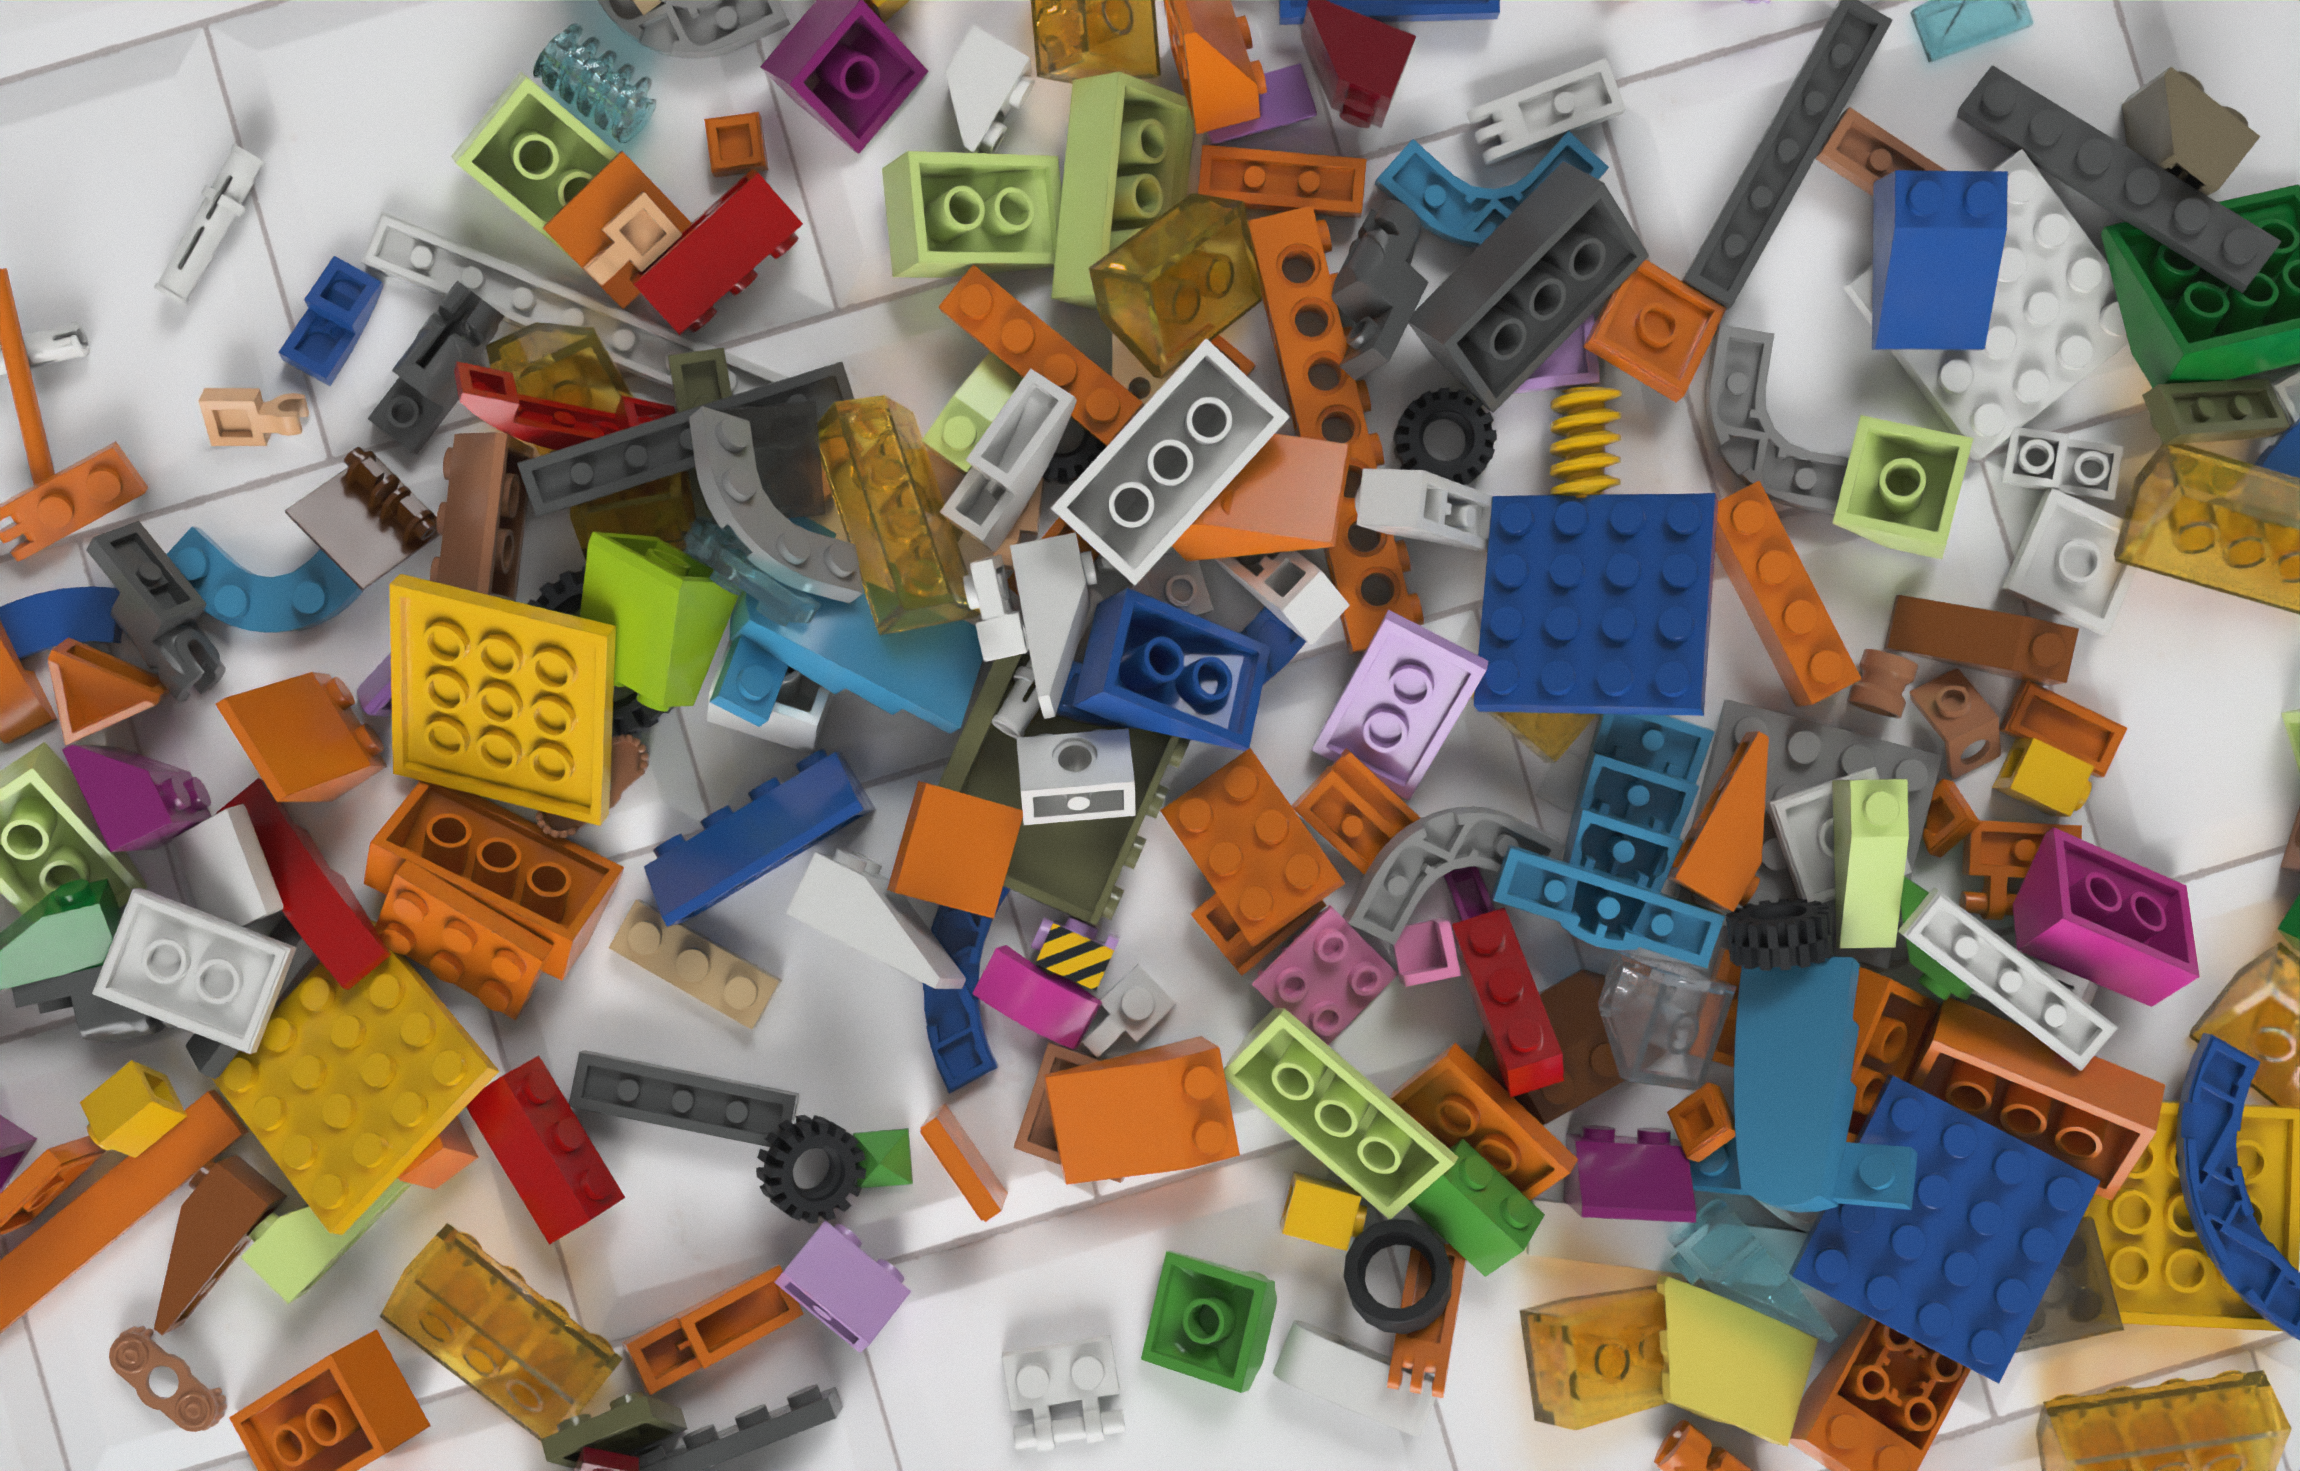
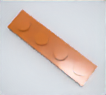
M974 264L938 306L944 315L1021 378H1024L1031 368L1073 395L1077 402L1070 418L1106 447L1144 406L1140 399Z

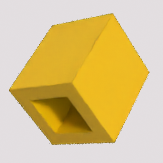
M2018 738L2014 740L1992 788L2047 815L2071 817L2073 811L2081 809L2089 797L2092 783L2088 779L2094 766L2036 738Z
M133 1060L79 1102L89 1122L86 1129L90 1138L104 1150L109 1151L113 1149L134 1158L187 1117L168 1076Z
M1293 1171L1279 1225L1282 1234L1347 1251L1351 1237L1356 1238L1363 1231L1367 1206L1360 1204L1361 1195L1350 1186Z

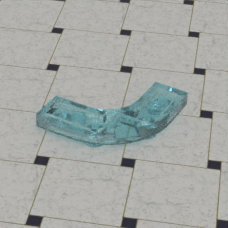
M697 516L684 536V541L687 544L684 549L685 552L714 569L709 577L714 583L735 595H740L744 590L760 601L756 607L757 611L773 622L782 626H787L789 621L810 624L821 604L801 590L777 581L750 562L746 557L752 551L740 540L729 524L721 529L714 518Z

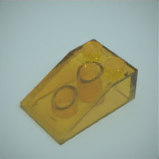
M1682 1281L1692 1285L1690 1281ZM1657 1285L1562 1298L1519 1310L1535 1421L1577 1431L1669 1403L1663 1400L1662 1371L1664 1368V1357L1660 1351L1659 1331L1667 1330L1665 1295L1657 1292Z

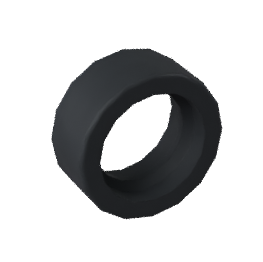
M1390 1219L1369 1226L1354 1239L1345 1256L1343 1277L1352 1305L1366 1323L1383 1332L1408 1334L1426 1328L1443 1313L1451 1297L1453 1276L1444 1245L1431 1230L1411 1220ZM1393 1245L1410 1246L1420 1251L1428 1261L1432 1272L1431 1285L1425 1296L1415 1305L1402 1309L1389 1308L1377 1302L1368 1292L1365 1282L1366 1267L1372 1256L1381 1249Z

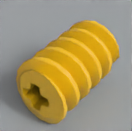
M1576 387L1562 390L1561 392L1565 395L1553 399L1550 403V408L1556 413L1565 415V417L1552 421L1550 431L1565 437V439L1552 443L1550 453L1565 459V461L1552 465L1550 467V475L1565 481V483L1552 487L1549 490V495L1576 496V498H1586L1587 495H1603L1604 490L1621 485V479L1605 474V468L1621 463V457L1605 452V446L1621 441L1620 434L1605 430V424L1621 419V413L1605 408V403L1621 397L1622 391L1606 387Z

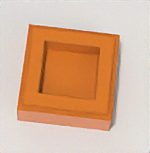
M759 112L704 119L711 172L715 178L745 174L751 169L756 172L769 170L762 117Z
M1707 1082L1667 1111L1685 1156L1689 1160L1699 1163L1735 1137V1119L1721 1087L1713 1083Z

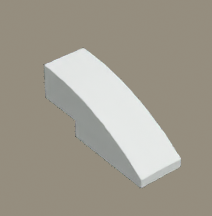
M1030 368L966 458V461L972 467L940 513L954 526L995 553L1016 523L1046 471L1064 434L1077 399Z

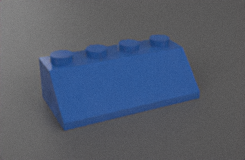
M824 748L814 752L795 765L799 771V774L782 784H780L777 777L762 783L748 793L752 800L751 803L734 813L730 806L727 805L701 820L700 823L705 830L686 841L681 833L654 848L653 852L657 859L645 865L644 869L666 926L669 927L691 920L875 810L876 808L843 753L834 752L828 756Z

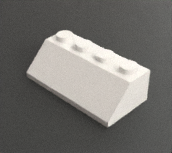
M1206 338L1057 500L1051 509L1133 585H1136L1290 416Z

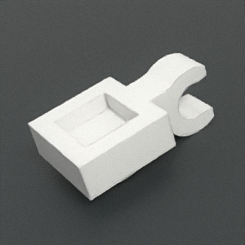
M1137 964L1100 999L1101 1005L1109 1014L1082 1039V1042L1098 1058L1124 1031L1138 1042L1177 1004Z

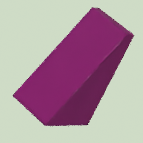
M1478 867L1454 869L1444 875L1459 921L1495 910Z

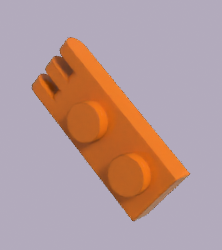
M115 441L0 503V521L8 516L14 521L0 530V540L4 544L24 534L27 540L16 545L10 551L17 562L142 496L146 493L148 486Z
M1442 1243L1453 1276L1451 1297L1443 1313L1426 1328L1408 1334L1396 1333L1387 1388L1399 1390L1403 1379V1368L1412 1369L1410 1392L1422 1393L1425 1372L1435 1374L1431 1386L1432 1396L1444 1398L1467 1262L1450 1244ZM1412 1247L1400 1309L1415 1305L1425 1296L1431 1285L1432 1272L1429 1263L1420 1251Z

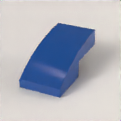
M333 256L304 299L308 307L307 311L278 352L282 360L331 386L352 353L372 315L384 287L382 281Z

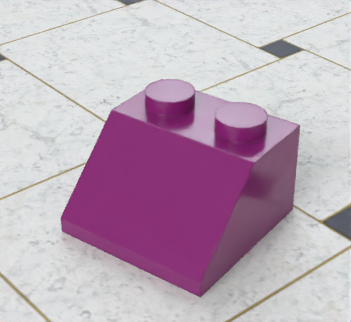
M816 0L760 66L796 104L857 154L865 148L929 72L863 0Z
M70 745L62 749L110 852L155 850L171 842L176 836L212 817L207 808L211 806V799L206 787L200 779L193 777L191 772L116 746Z
M1584 1125L1582 1126V1134H1566V1148L1578 1158V1161L1571 1173L1564 1177L1563 1200L1581 1218L1696 1223V1205L1689 1159L1686 1158L1680 1142L1677 1139L1671 1138L1670 1130L1638 1128L1637 1137L1615 1136L1616 1128Z

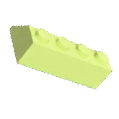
M1119 71L1073 80L1051 299L1091 310L1113 312V306H1168V317H1175L1194 124L1185 96Z
M1274 1008L1245 1036L1224 1067L1225 1079L1389 1220L1449 1170L1458 1159L1457 1155L1285 1008Z

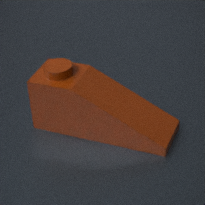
M1896 595L1884 649L2016 680H2029L2035 684L2047 686L2067 683L2079 628L2023 615Z
M237 1154L217 1163L214 1160L208 1161L189 1183V1186L194 1191L181 1206L154 1324V1330L162 1336L185 1323L252 1239L249 1237V1234L267 1216L275 1212L287 1197L284 1192Z

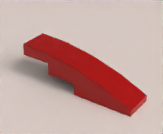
M257 778L216 813L218 814L227 808L244 804L284 905V909L281 911L339 985L349 990L391 956V953L344 876L330 869L309 832L294 823L283 803L277 802L265 782Z

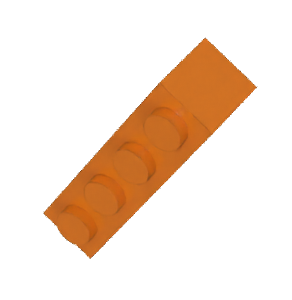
M1760 480L1718 501L1715 551L1795 707L1813 705L1862 680Z

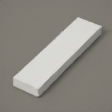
M1935 887L1898 930L1899 933L2080 1071L2084 1069L2118 1028Z

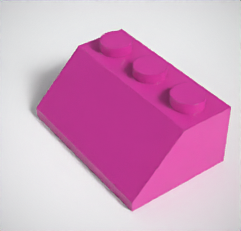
M2053 827L2046 832L2013 903L2018 951L2150 1007L2200 977L2186 885Z

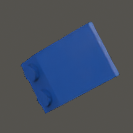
M1895 170L1873 182L1872 350L1985 349L2007 231L2008 171Z
M1127 587L1099 602L1096 606L1073 706L1121 725L1245 751L1250 747L1271 646Z

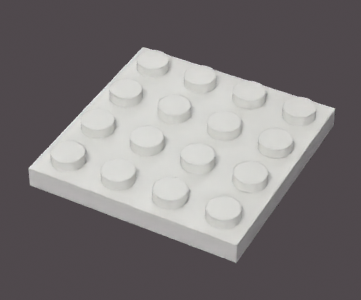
M2023 149L2013 153L1991 170L2008 171L2007 231L1985 349L1890 350L1950 431L1956 435L1973 438L1969 454L1973 461L1984 458L2011 436L2014 427L2022 428L2129 344L2109 264ZM1873 264L1843 287L1871 326Z

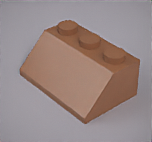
M459 433L454 435L453 447L447 448L443 460V475L445 480H449L447 502H441L437 512L436 527L438 534L442 535L440 557H434L431 564L430 581L516 602L528 505V493L517 463L533 458L534 448L507 433Z

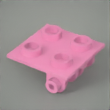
M1331 905L1322 913L1318 912L1316 914L1317 918L1299 936L1295 934L1292 937L1294 941L1287 948L1283 946L1280 949L1282 951L1280 956L1265 971L1260 969L1257 972L1259 977L1252 983L1275 1008H1285L1327 1045L1398 975Z

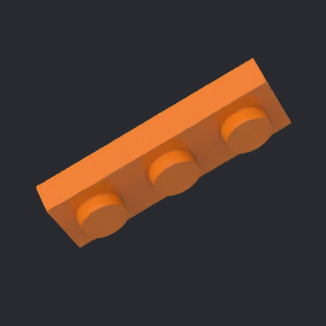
M1202 145L1197 204L1283 212L1313 205L1314 213L1317 215L1361 218L1367 159Z

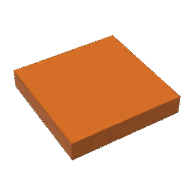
M621 150L542 228L583 269L593 257L612 243L601 229L641 192H645L680 232L688 227L691 222ZM629 260L602 286L598 285L624 309L640 294V291L630 281V278L638 269Z
M1645 260L1606 299L1583 347L1677 403L1685 396L1727 308L1650 261Z
M918 781L887 890L994 919L1022 822L1023 811Z
M946 1103L929 1114L920 1127V1133L980 1220L987 1222L1002 1211L1008 1192Z
M90 1136L47 1149L0 1193V1235L31 1224L102 1157L106 1151L100 1148Z

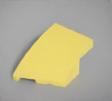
M1659 1275L1656 1283L1657 1292L1665 1295L1667 1329L1659 1331L1660 1351L1664 1357V1368L1662 1371L1663 1400L1703 1419L1732 1424L1770 1443L1788 1447L1818 1339L1720 1295L1668 1276Z

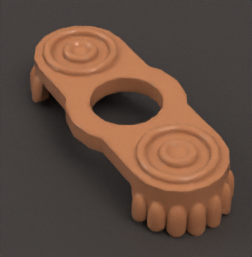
M621 734V736L612 737L609 809L615 807L621 799L622 793L644 775L649 766L650 755L647 746L633 735ZM543 811L535 814L536 819L539 820L538 826L543 828L544 833L551 834L552 837L560 836L561 838H566L569 835H575L578 830L587 824L586 822Z
M133 1326L123 1331L115 1339L109 1351L110 1364L117 1374L136 1389L138 1397L145 1405L152 1409L160 1410L180 1428L190 1432L206 1431L217 1425L219 1420L225 1416L224 1411L227 1409V1404L224 1403L226 1396L221 1395L222 1389L219 1387L208 1389L192 1375L190 1367L183 1359L174 1354H168L150 1339L154 1333L153 1329H146L145 1326L138 1328ZM156 1367H169L177 1374L179 1384L174 1395L160 1397L151 1390L149 1377Z

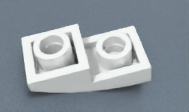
M2014 427L2009 439L2002 482L2043 492L2054 488L2075 498L2113 503L2117 491L2124 446L2069 439V434Z

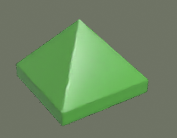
M909 1128L853 1133V1136L859 1142L855 1146L863 1150L866 1159L858 1162V1165L866 1169L865 1179L857 1178V1185L859 1187L872 1188L913 1184Z

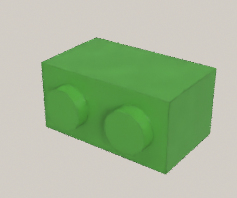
M1462 1139L1450 1148L1458 1156L1456 1163L1411 1201L1408 1206L1486 1277L1525 1250L1545 1214L1472 1146Z

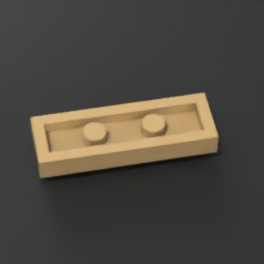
M641 899L635 900L608 947L751 1030L757 1026L782 982L778 977L683 923L667 927L659 910Z

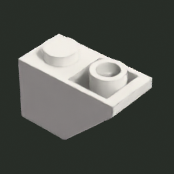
M972 24L947 66L945 75L965 153L994 154L1007 131V127L1002 123L1013 106L1020 109L1025 104L1034 87L1035 80L1030 77L1032 75L1030 57Z

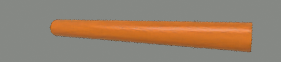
M0 268V345L33 485H36L54 475L55 472L7 268Z

